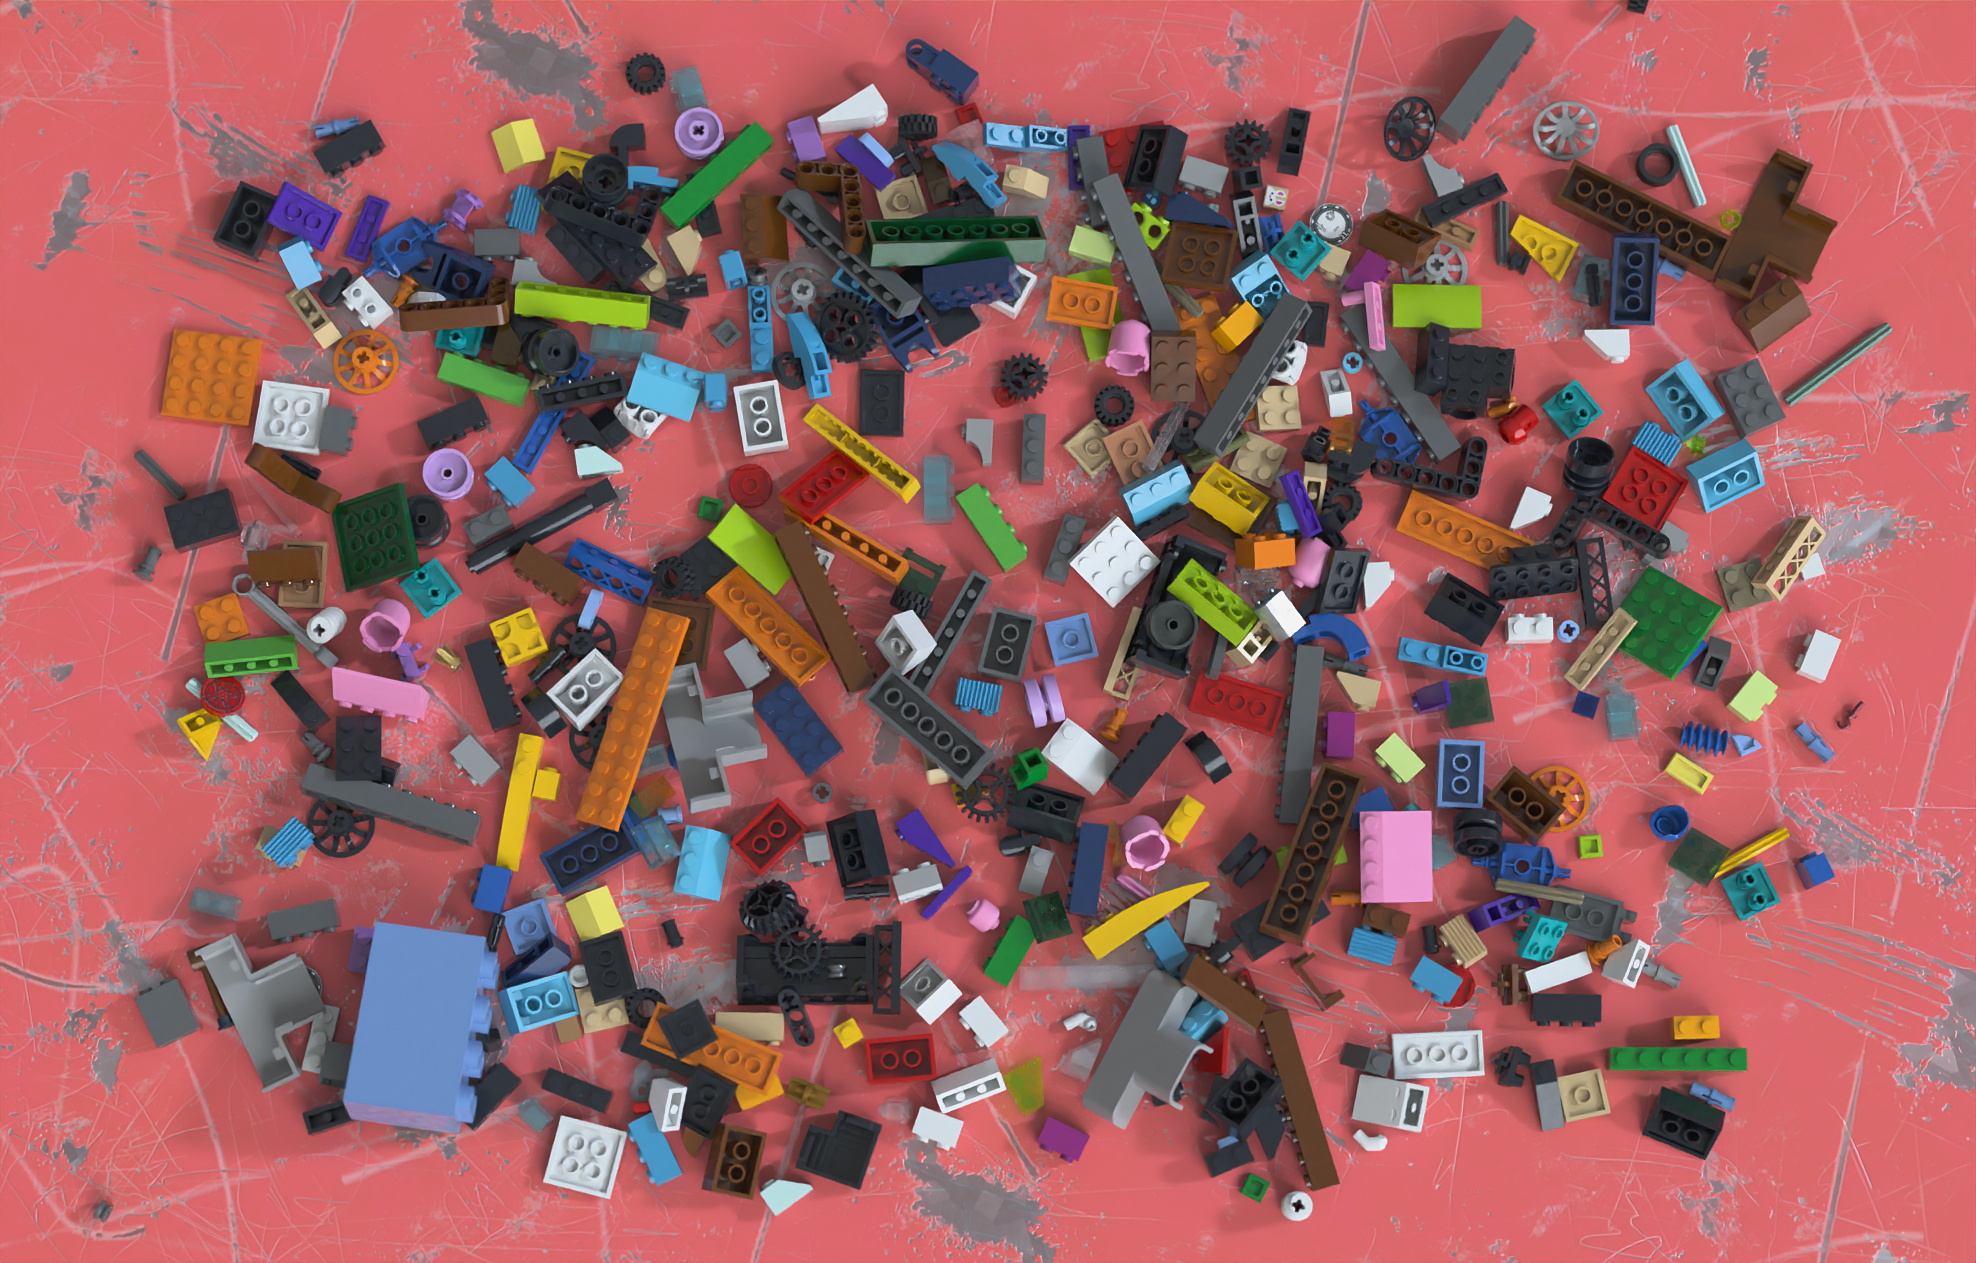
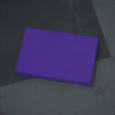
M284 181L264 221L293 237L301 235L304 241L309 240L313 248L324 252L342 212Z

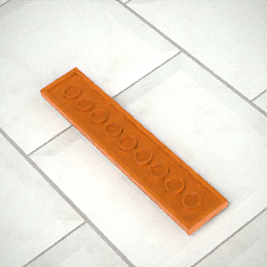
M651 607L647 608L575 819L618 832L690 622L689 618Z

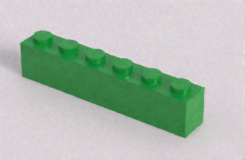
M756 121L752 125L747 124L740 131L741 135L735 140L733 138L730 139L720 154L715 153L708 160L709 164L705 168H698L688 183L683 182L676 189L677 193L673 197L668 196L661 202L660 215L677 232L683 229L773 147L774 139Z
M1609 1047L1607 1048V1071L1744 1072L1747 1071V1048Z

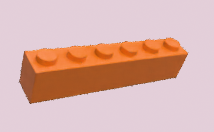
M788 507L783 511L787 522L792 524L799 520L801 525H806L812 537L896 587L909 570L908 560L829 513H826L810 525Z

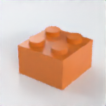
M1264 531L1263 535H1256V533L1243 534V538H1235L1236 565L1252 569L1296 565L1295 540L1292 537H1287L1286 533H1276V531Z

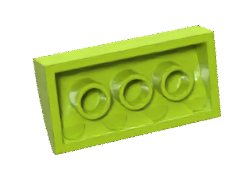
M1109 268L1067 275V278L1114 286ZM1118 299L1116 300L1112 330L1115 325L1123 321ZM1079 326L1088 362L1106 359L1111 332Z
M1392 284L1391 328L1423 329L1430 322L1450 329H1481V285Z
M736 503L733 504L706 536L707 539L772 595H776L791 577L773 536Z
M1192 558L1167 589L1180 601L1193 608L1197 615L1235 646L1247 635L1258 619L1251 606Z

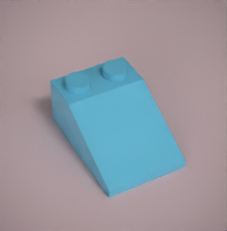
M568 971L514 986L497 993L510 1036L580 1014Z

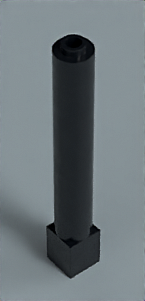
M605 478L585 489L584 493L467 555L469 560L465 563L471 573L476 572L479 575L518 554L525 542L533 546L594 512L598 513L620 500L608 478Z

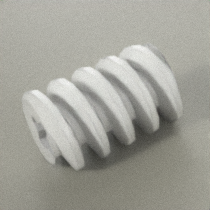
M332 606L324 609L309 620L307 624L308 636L316 643H326L343 630L347 621L346 615L338 607Z
M1304 1192L1288 1193L1281 1201V1211L1290 1220L1300 1221L1306 1219L1312 1212V1200ZM1298 1200V1205L1301 1206V1209L1294 1212L1295 1208L1292 1207V1203Z

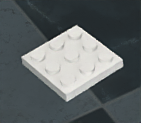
M263 380L252 445L254 442H257L269 449L320 455L318 444L330 390Z
M1117 515L1107 522L1068 560L1071 566L1112 608L1161 562Z
M561 1115L543 1182L610 1199L628 1133Z

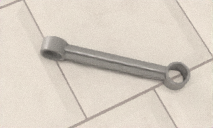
M239 574L234 578L232 587L240 597L249 598L290 635L295 634L296 640L330 670L339 661L326 647L311 640L307 631L260 591L253 582L250 591L247 593L238 592L237 585L239 581L245 578L251 580L250 575Z

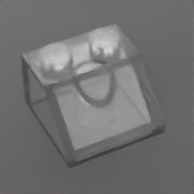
M978 119L958 126L938 140V144L946 141L961 146L974 153L990 167L994 166V157L990 147L983 146V129Z
M1234 565L1235 594L1254 609L1258 606L1256 602L1259 601L1261 603L1263 598L1272 594L1269 590L1272 589L1274 592L1282 590L1280 567L1252 569Z
M1098 1038L1069 1050L1068 1055L1063 1054L1058 1068H1061L1060 1074L1085 1084L1103 1039Z

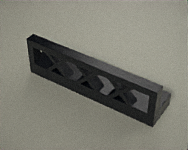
M1603 537L1580 539L1574 542L1575 556L1578 558V579L1586 631L1595 630L1596 627H1603L1607 623V621L1597 622L1596 611L1600 606L1608 612L1609 619L1614 614ZM1598 543L1599 553L1595 558L1587 553L1586 544ZM1599 556H1600V559H1601V563H1600L1599 561H1597V558H1598ZM1594 563L1602 568L1603 574L1598 580L1590 575L1589 569ZM1597 585L1605 590L1606 596L1601 602L1593 597V589Z
M893 921V925H875L873 1014L900 1015L902 921ZM879 931H892V940L885 945L879 939ZM885 950L892 956V961L886 967L879 962V956ZM878 966H880V967L883 969V970L880 971L879 973H878ZM884 973L891 978V984L885 989L878 983V978ZM884 994L891 1000V1009L878 1008V1000Z

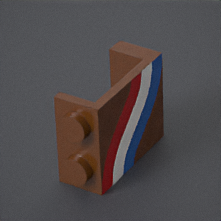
M1305 952L1294 960L1295 965L1292 967V970L1322 1012H1324L1344 998L1345 995L1339 989L1327 999H1324L1301 967L1316 956L1314 952L1309 955Z

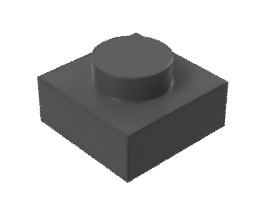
M729 318L712 331V335L726 350L743 336Z

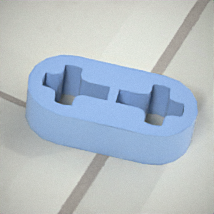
M866 132L858 139L887 168L894 163L891 155L870 134Z
M596 589L591 590L579 619V627L587 630L591 628L601 605L604 592Z

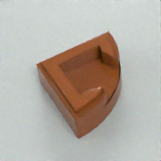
M686 1127L683 1134L684 1146L688 1153L696 1158L706 1138Z

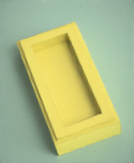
M1677 752L1674 753L1663 770L1699 795L1704 793L1714 777Z

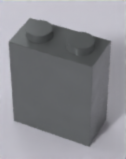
M172 977L161 981V986L155 989L149 987L140 991V996L135 998L158 1048H164L202 1029L181 981Z

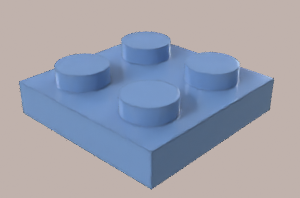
M1088 613L1044 623L1055 667L1099 656Z
M544 898L501 913L506 917L504 924L516 956L524 954L549 932L558 937Z

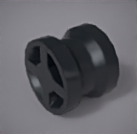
M1515 249L1507 270H1516L1520 275L1524 276L1532 255L1521 254L1519 250Z

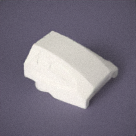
M1297 340L1293 342L1273 374V379L1286 382L1291 386L1299 380L1307 357V345L1304 342Z
M627 395L615 407L613 413L622 425L635 436L648 439L668 415L626 401Z

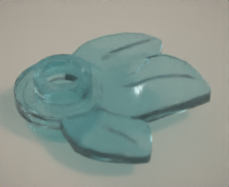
M648 1060L641 1061L633 1071L634 1082L630 1086L631 1097L637 1102L649 1100L652 1080L669 1078L670 1071L668 1069L652 1070ZM640 1087L645 1088V1093L643 1095L638 1094V1089Z

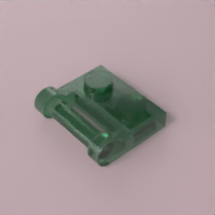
M907 547L902 555L903 558L911 560L936 574L932 579L909 567V570L897 587L906 588L930 600L947 567L942 564L939 566L914 553L913 549Z

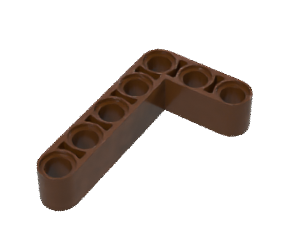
M807 160L798 162L794 185L801 190L838 193L843 249L850 254L860 253L864 244L866 228L859 168L850 163Z
M504 277L491 279L489 281L487 297L402 304L398 307L400 329L404 332L506 324L509 322L511 309L509 280Z
M254 442L244 463L281 491L331 515L342 497V494L301 474L273 451L257 442Z

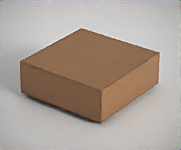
M577 1016L555 1022L561 1044L583 1038Z

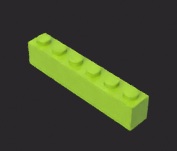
M519 281L515 288L514 313L521 314L524 317L542 316L548 320L559 318L567 322L584 321L590 325L601 323L608 324L610 327L626 326L633 330L646 329L649 322L651 296Z

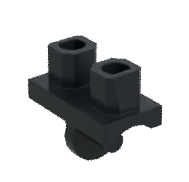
M902 136L897 139V144L889 149V154L894 162L902 157L906 158L907 163L899 167L903 178L915 174L918 178L923 174L916 158H925L924 154L928 149L925 145L919 147L915 141L910 144L913 148L912 151Z
M706 274L666 279L670 302L709 297Z
M1319 426L1316 433L1311 432L1300 453L1306 462L1321 463L1332 440L1328 439L1332 432L1331 430Z
M1510 1046L1508 1053L1501 1051L1499 1059L1492 1058L1491 1063L1497 1065L1494 1073L1500 1075L1498 1085L1503 1087H1522L1524 1076L1515 1073L1517 1065L1528 1067L1531 1056L1522 1051L1523 1048Z

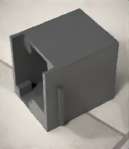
M327 1041L319 1074V1084L342 1089L346 1088L353 1050L352 1045Z

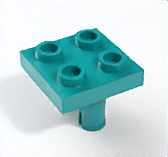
M1298 220L1269 253L1303 283L1332 251V248Z
M486 326L438 330L434 347L448 352H459L465 356L478 359L481 349L480 344Z
M1577 379L1573 380L1541 406V409L1568 441L1604 413Z
M433 558L421 567V570L415 571V573L400 583L426 620L463 594L436 558Z
M1761 861L1719 881L1739 922L1781 902Z
M1529 909L1525 912V915L1529 918L1523 916V922L1529 924L1526 932L1519 929L1515 933L1519 938L1513 936V941L1519 944L1515 953L1523 958L1549 963L1560 939L1564 935L1568 923L1562 919L1537 914Z

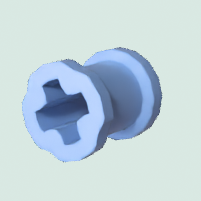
M1572 620L1564 621L1557 628V638L1563 643L1572 642L1579 633V626ZM1566 627L1568 630L1573 631L1570 636L1567 633H1563Z
M676 804V807L657 808L661 827L669 823H683L680 804Z

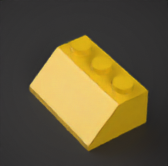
M1216 461L1200 479L1188 498L1195 506L1203 509L1212 515L1214 519L1221 521L1241 536L1248 532L1271 499Z

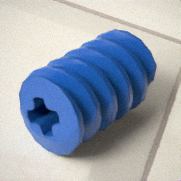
M1689 721L1686 726L1685 723L1682 726L1679 748L1684 743H1687V750L1696 745V752H1699L1704 747L1705 754H1708L1713 749L1715 757L1719 751L1722 752L1723 756L1729 733L1727 730H1724L1720 735L1719 728H1715L1711 733L1710 726H1706L1703 730L1700 723L1694 728L1693 722Z

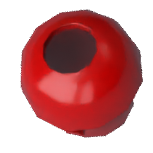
M1521 404L1509 416H1502L1497 424V432L1501 439L1509 445H1519L1526 441V435L1539 423V420L1530 407Z

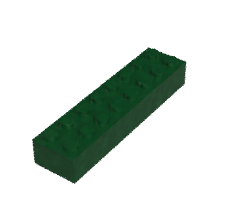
M1037 215L865 219L866 234L863 245L870 266L875 267L949 265L1008 256L1013 263L1044 262L1047 239Z

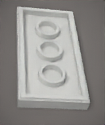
M1482 1030L1391 1034L1394 1080L1485 1075Z

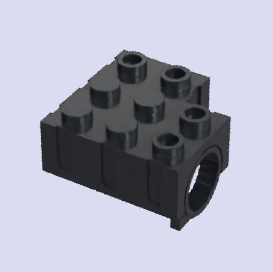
M1449 343L1446 386L1442 389L1440 399L1441 414H1449L1461 420H1473L1478 417L1486 418L1488 398L1510 400L1515 376V349ZM1455 408H1464L1472 411H1461Z
M841 1110L838 1112L832 1131L810 1124L795 1168L861 1190L883 1125Z

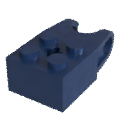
M913 39L908 42L906 46L908 66L930 82L929 85L938 92L943 91L954 104L960 103L964 106L979 86V73L944 48L940 52L921 39ZM915 44L922 46V48H912L910 50L911 46Z
M432 240L422 241L421 247L432 257L433 267L431 270L415 267L411 271V275L415 279L434 290V293H439L450 300L483 298L486 296L489 281L493 277L496 265L453 246Z
M878 301L868 306L873 307V310L870 312L871 315H877L873 320L874 323L879 324L878 327L874 328L875 331L879 333L878 336L890 354L908 374L913 372L908 358V354L912 349L921 347L927 350L934 358L939 356L926 322L917 308L913 314L899 318L898 322H892L891 316L893 315Z

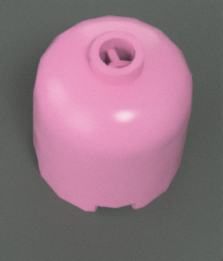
M1137 320L1119 322L1113 327L1105 359L1107 367L1110 368L1112 366L1117 369V374L1125 376H1137L1139 371H1148L1151 356V331L1145 324Z
M1311 537L1302 538L1295 549L1296 565L1287 566L1288 572L1293 576L1291 581L1300 588L1304 585L1309 588H1317L1322 583L1330 547L1317 537L1314 540L1310 539Z
M395 599L378 601L372 606L361 623L360 631L364 638L362 640L363 643L377 653L382 651L393 652L399 648L411 623L407 607Z
M1138 815L1126 821L1121 828L1120 839L1127 862L1133 868H1144L1145 871L1158 868L1165 862L1164 858L1170 851L1169 843L1161 826L1154 818Z

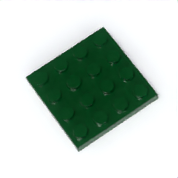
M396 483L337 504L331 516L346 592H354L421 570L404 483Z

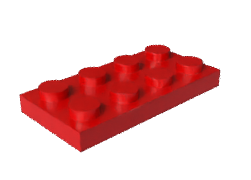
M836 448L780 492L778 500L812 525L867 481L870 473Z
M1201 668L1188 711L1272 738L1274 737L1287 694L1221 673L1218 680L1205 678L1207 669Z

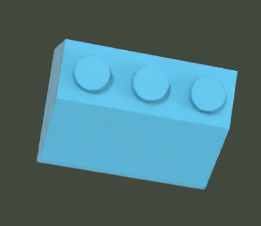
M642 352L626 401L690 422L704 381L703 375L706 373Z
M1688 359L1672 367L1645 388L1683 443L1726 413Z
M1745 438L1686 467L1690 484L1706 513L1765 485L1757 451Z
M1177 460L1118 489V493L1135 528L1146 525L1152 519L1167 514L1169 510L1177 506L1181 507L1191 502L1188 498L1193 492L1188 475L1183 465Z
M686 825L673 890L674 893L719 902L732 835L707 828Z

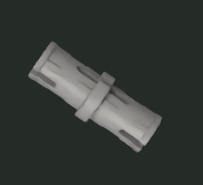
M1645 960L1641 970L1642 973L1652 977L1654 981L1658 982L1659 980L1675 989L1678 988L1679 981L1682 979V975L1665 969L1664 965L1659 964L1658 966Z

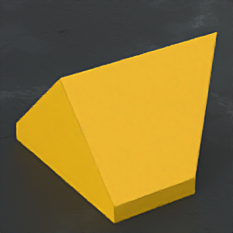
M202 708L179 718L176 722L207 761L223 722L219 717L209 714Z

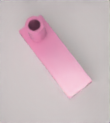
M1372 281L1364 283V290L1343 293L1341 299L1344 306L1366 303L1370 348L1376 351L1386 350L1380 285Z

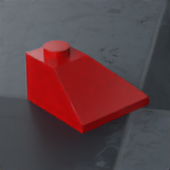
M1229 1027L1222 1028L1204 1044L1213 1049L1212 1054L1204 1049H1198V1054H1193V1067H1197L1196 1073L1222 1075L1226 1073Z

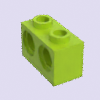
M1144 202L1141 204L1134 203L1131 207L1133 213L1141 212L1144 217L1143 222L1138 225L1146 245L1152 250H1157L1171 232V228L1168 226L1170 222L1161 215L1158 218L1151 213L1153 209ZM1154 225H1158L1161 229V234L1157 238H1154L1150 233Z

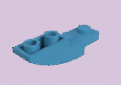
M990 122L982 124L983 146L998 147V150L1044 153L1068 151V129L1036 125L1022 127Z
M945 141L932 146V150L936 153L937 158L946 165L951 175L958 181L967 179L969 185L979 193L986 205L994 208L1004 204L1007 197L994 183L999 176L982 159L969 150Z
M627 167L628 194L634 195L635 187L643 191L647 186L659 188L664 195L677 193L676 189L680 186L677 179L659 177L660 172L657 167Z
M770 285L748 286L752 374L772 373L774 346Z
M806 312L787 314L786 319L794 357L801 358L809 400L832 396L827 374L833 372L826 348L817 328Z
M1399 637L1395 659L1413 663L1416 666L1484 677L1488 654Z

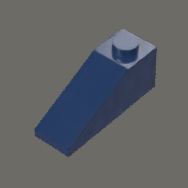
M1178 191L1177 194H1172L1169 197L1165 219L1170 222V225H1172L1173 221L1234 229L1233 224L1228 219L1192 197L1190 193Z
M549 932L501 972L504 987L508 989L556 973L572 960L569 945Z

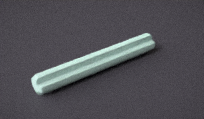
M1677 125L1669 126L1666 129V133L1672 148L1678 155L1679 167L1693 204L1696 208L1704 206L1707 201Z
M192 678L186 683L185 687L200 700L199 694L202 684L197 679ZM237 714L220 717L248 742L254 741L258 736V732Z

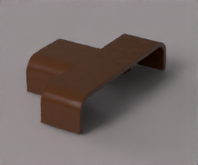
M1776 149L1720 265L1712 287L1748 303L1753 297L1766 266L1787 276L1789 275L1791 278L1808 285L1813 278L1811 275L1825 244L1838 224L1837 221L1796 203L1813 164L1783 150Z

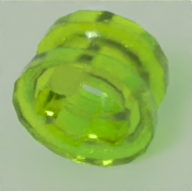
M1733 209L1725 211L1720 217L1722 228L1728 231L1736 229L1742 220L1740 213ZM1730 215L1735 217L1733 220H1736V223L1733 222L1731 225L1725 219Z
M1694 435L1690 449L1691 454L1696 452L1699 456H1702L1706 437L1699 438L1698 435Z

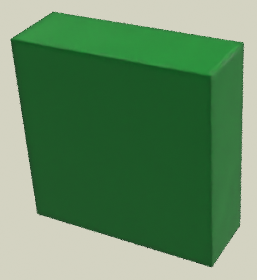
M702 495L697 518L718 523L724 501Z
M1250 1172L1240 1193L1261 1203L1270 1182Z

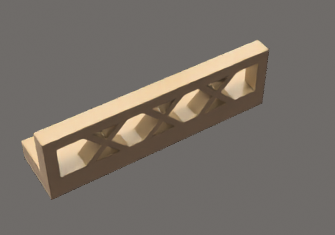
M1796 516L1751 581V584L1756 589H1766L1775 601L1782 600L1826 536L1824 530L1813 517ZM1813 529L1817 535L1813 541H1810V532ZM1801 545H1804V554L1801 558H1798V549ZM1789 562H1792V572L1790 575H1787V565ZM1780 579L1781 588L1777 592L1773 586Z
M1135 606L1131 612L1103 688L1104 693L1126 701L1129 699L1139 672V668H1135L1134 671L1125 674L1122 668L1126 652L1142 612L1141 608ZM1121 670L1123 676L1117 678ZM1132 675L1131 681L1129 682L1127 677ZM1125 679L1128 685L1126 694L1113 690L1117 681Z

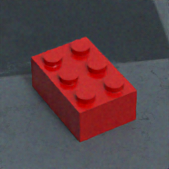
M777 797L729 845L762 878L804 838L803 834L809 833L810 830Z
M933 1033L865 1040L869 1086L937 1080Z

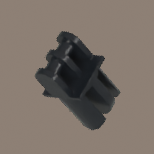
M341 267L333 277L329 274L327 275L329 278L318 293L320 300L325 306L333 307L343 296L342 292L347 289V285L352 280V274L346 267Z
M1023 831L1007 835L1001 839L999 850L1005 857L1027 855V849L1040 845L1041 837L1038 834L1023 836Z
M1232 936L1224 944L1219 940L1206 953L1212 957L1211 961L1216 965L1221 963L1225 966L1234 958L1231 952L1240 945L1241 940L1238 936Z

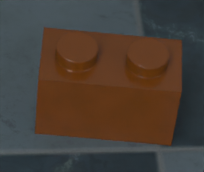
M1366 903L1360 925L1371 927L1372 930L1379 932H1389L1394 934V936L1404 938L1411 914L1373 903Z

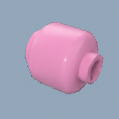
M985 898L975 899L966 911L968 922L981 932L989 929L994 930L1000 922L998 918L1000 910Z

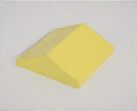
M533 119L510 122L491 132L505 174L546 160Z
M607 885L565 903L581 942L607 935L624 927Z

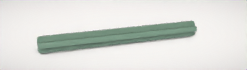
M1887 322L1883 323L1786 395L1784 402L1789 407L1795 405L1893 331L1891 326Z

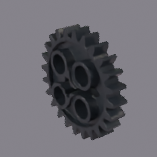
M846 291L832 293L831 297H825V302L818 304L821 310L814 311L818 319H812V322L817 324L816 328L822 338L827 354H830V360L837 359V363L845 361V364L867 357L866 352L873 351L870 345L877 343L873 336L879 335L878 332L874 331V328L878 327L879 324L873 322L877 315H871L870 313L873 307H866L868 300L861 301V295L854 296V292L846 293Z

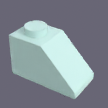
M592 444L580 445L579 449H574L580 479L624 472L621 463L597 446L592 447Z
M771 1179L762 1186L763 1191L760 1194L775 1216H777L812 1191L813 1188L807 1184L783 1180L774 1182Z

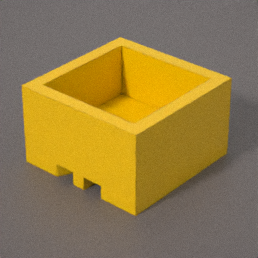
M531 607L489 624L508 668L550 652Z

